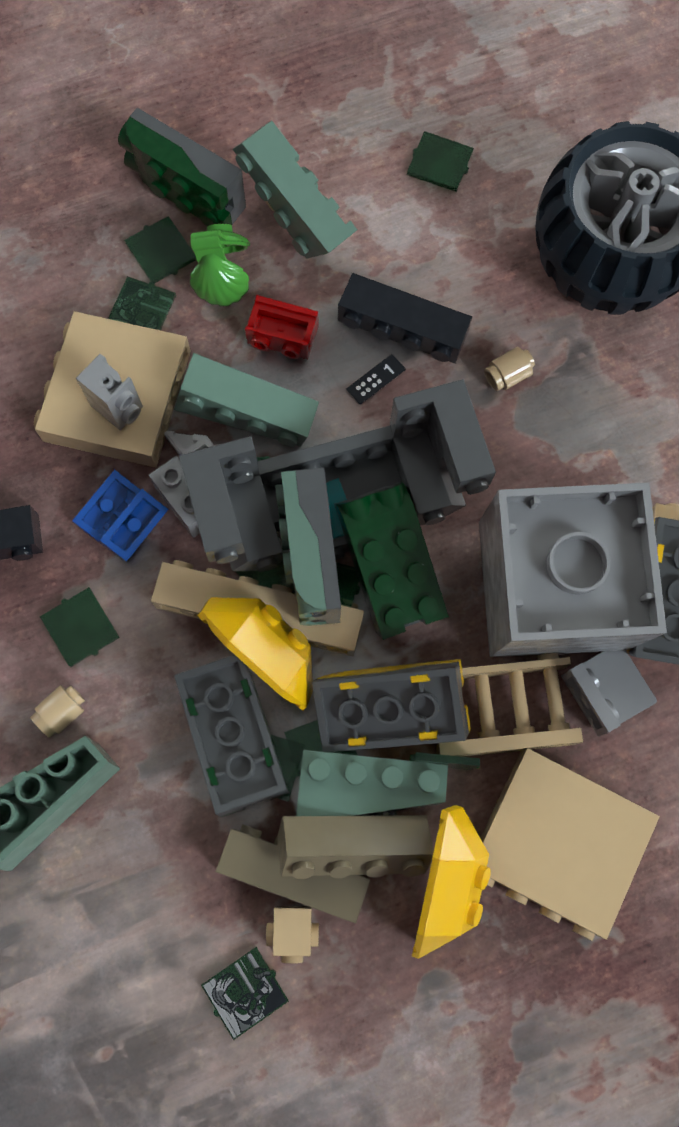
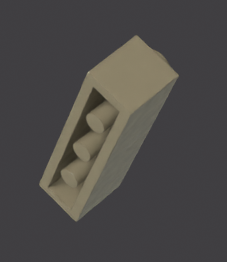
M427 815L283 816L277 836L281 877L293 876L296 879H307L312 876L345 878L349 875H367L377 878L386 874H403L407 877H415L426 874L434 852Z
M243 824L240 831L236 829L230 830L215 872L356 924L370 882L369 878L363 875H349L345 878L312 876L307 879H296L293 876L281 877L277 837L274 843L260 838L262 831Z

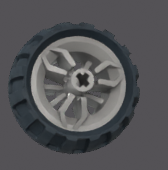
M629 121L618 122L608 129L602 130L600 128L584 137L555 166L539 200L535 231L536 243L540 251V260L548 277L552 276L556 282L557 289L566 298L570 296L581 303V307L591 311L597 309L608 311L610 315H621L630 310H635V312L647 310L679 292V132L675 131L673 133L660 128L659 124L645 122L644 124H630ZM590 209L603 213L604 216L592 215ZM649 226L658 227L659 233L649 229Z

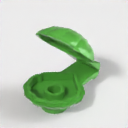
M230 224L207 226V231L191 233V247L198 264L190 274V286L200 299L205 300L211 305L230 306L233 303L239 302L249 290V276L239 265L227 260L225 254L246 250L250 246V242L244 236L233 232L232 225Z

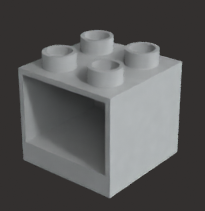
M650 483L503 489L497 491L479 521L490 657L629 650L667 633Z

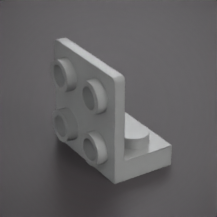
M626 650L603 651L561 675L598 737L621 726V723L657 703L656 697Z

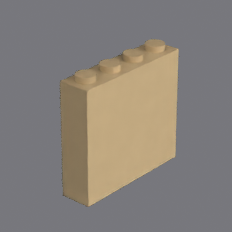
M74 311L71 321L65 324L63 330L64 342L61 351H57L54 357L52 379L48 380L44 387L45 400L42 409L38 410L34 417L35 431L43 442L157 467L165 440L164 433L168 430L191 352L187 336ZM99 354L103 355L108 365L118 372L122 382L128 377L132 379L143 405L138 418L133 423L126 424L121 430L90 406L76 380V377Z
M526 748L520 752L480 837L489 853L487 867H490L491 872L487 886L492 888L496 882L508 888L505 895L523 905H526L528 900L541 906L538 913L554 922L559 923L561 918L568 920L574 924L573 932L590 941H593L595 935L607 940L660 816Z

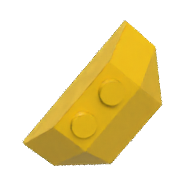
M211 597L207 600L197 616L205 624L209 625L210 630L225 647L275 692L303 711L308 706L313 691L311 645L308 643L306 636L300 630L292 629L282 619L281 614L275 607L266 605L260 598Z
M458 805L442 809L430 873L412 957L417 959L476 927L482 916L483 905L479 902L482 890L486 888L490 878V867H487L489 853L464 808Z

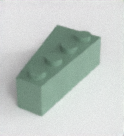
M272 120L233 148L237 164L245 173H249L256 183V192L264 201H268L274 210L275 220L283 229H287L293 238L292 244L295 250L300 255L305 256L306 259L330 253L358 230L351 221L347 224L343 222L336 213L340 207L332 197L328 199L318 190L319 180L314 173L306 167L299 166L297 163L299 161V154Z
M193 353L174 410L276 439L286 446L301 447L308 438L319 401Z
M84 736L44 759L42 764L29 771L19 773L12 778V781L0 787V870L12 871L120 770V767L99 743Z
M303 750L296 816H365L442 804L446 802L448 765Z

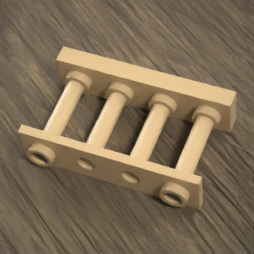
M547 653L538 655V660L462 668L464 680H475L482 732H478V739L438 743L436 745L437 760L515 752L526 748L534 750L571 746L582 743L581 728L570 729L569 723H565L557 670H563L571 664L570 657L559 658L558 653ZM543 672L551 720V725H548L549 731L535 732L534 726L530 725L523 678L524 673ZM509 675L516 728L513 729L514 735L500 736V731L495 728L488 677Z

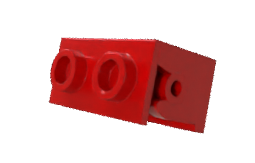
M256 295L248 326L245 327L247 343L258 350L267 351L270 349L281 352L284 356L291 359H299L300 357L308 360L319 327L318 311Z

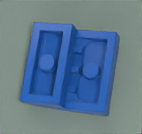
M114 469L75 516L72 523L127 562L169 509L144 489L140 490Z

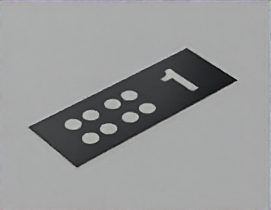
M391 354L347 387L346 390L361 405L403 373L406 368Z

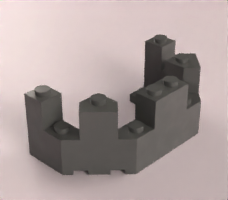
M464 379L395 397L393 399L389 426L257 461L251 436L179 455L208 561H216L218 564L230 562L232 571L258 570V572H265L278 567V564L283 562V554L277 532L280 531L279 519L286 518V516L279 517L275 485L282 484L281 472L324 467L326 483L339 478L347 499L402 482L413 502L420 525L437 524L445 520L446 516L465 507L466 504L462 492L467 491V494L471 495L486 490L496 473ZM345 536L333 539L336 561L345 556L344 553L350 551Z

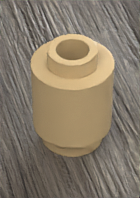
M515 347L491 361L489 367L484 369V373L490 386L495 391L507 390L533 375L532 367L535 366V362L528 350Z
M60 685L34 708L36 712L30 718L50 738L55 732L57 734L61 733L85 711L81 706L85 699L73 686L70 685L65 689Z

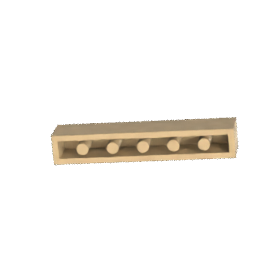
M174 560L173 564L162 562L151 599L156 609L200 619L197 615L211 597L260 598L266 605L275 607L281 614L282 619L292 629L300 630L312 647L354 657L364 616V611L359 610V606L355 603L340 600V623L304 626L300 625L295 594L292 593V589L289 587L273 584L272 588L258 585L259 581L245 576H240L239 580L227 578L226 573L212 568H207L206 572L194 570L193 565L179 560Z

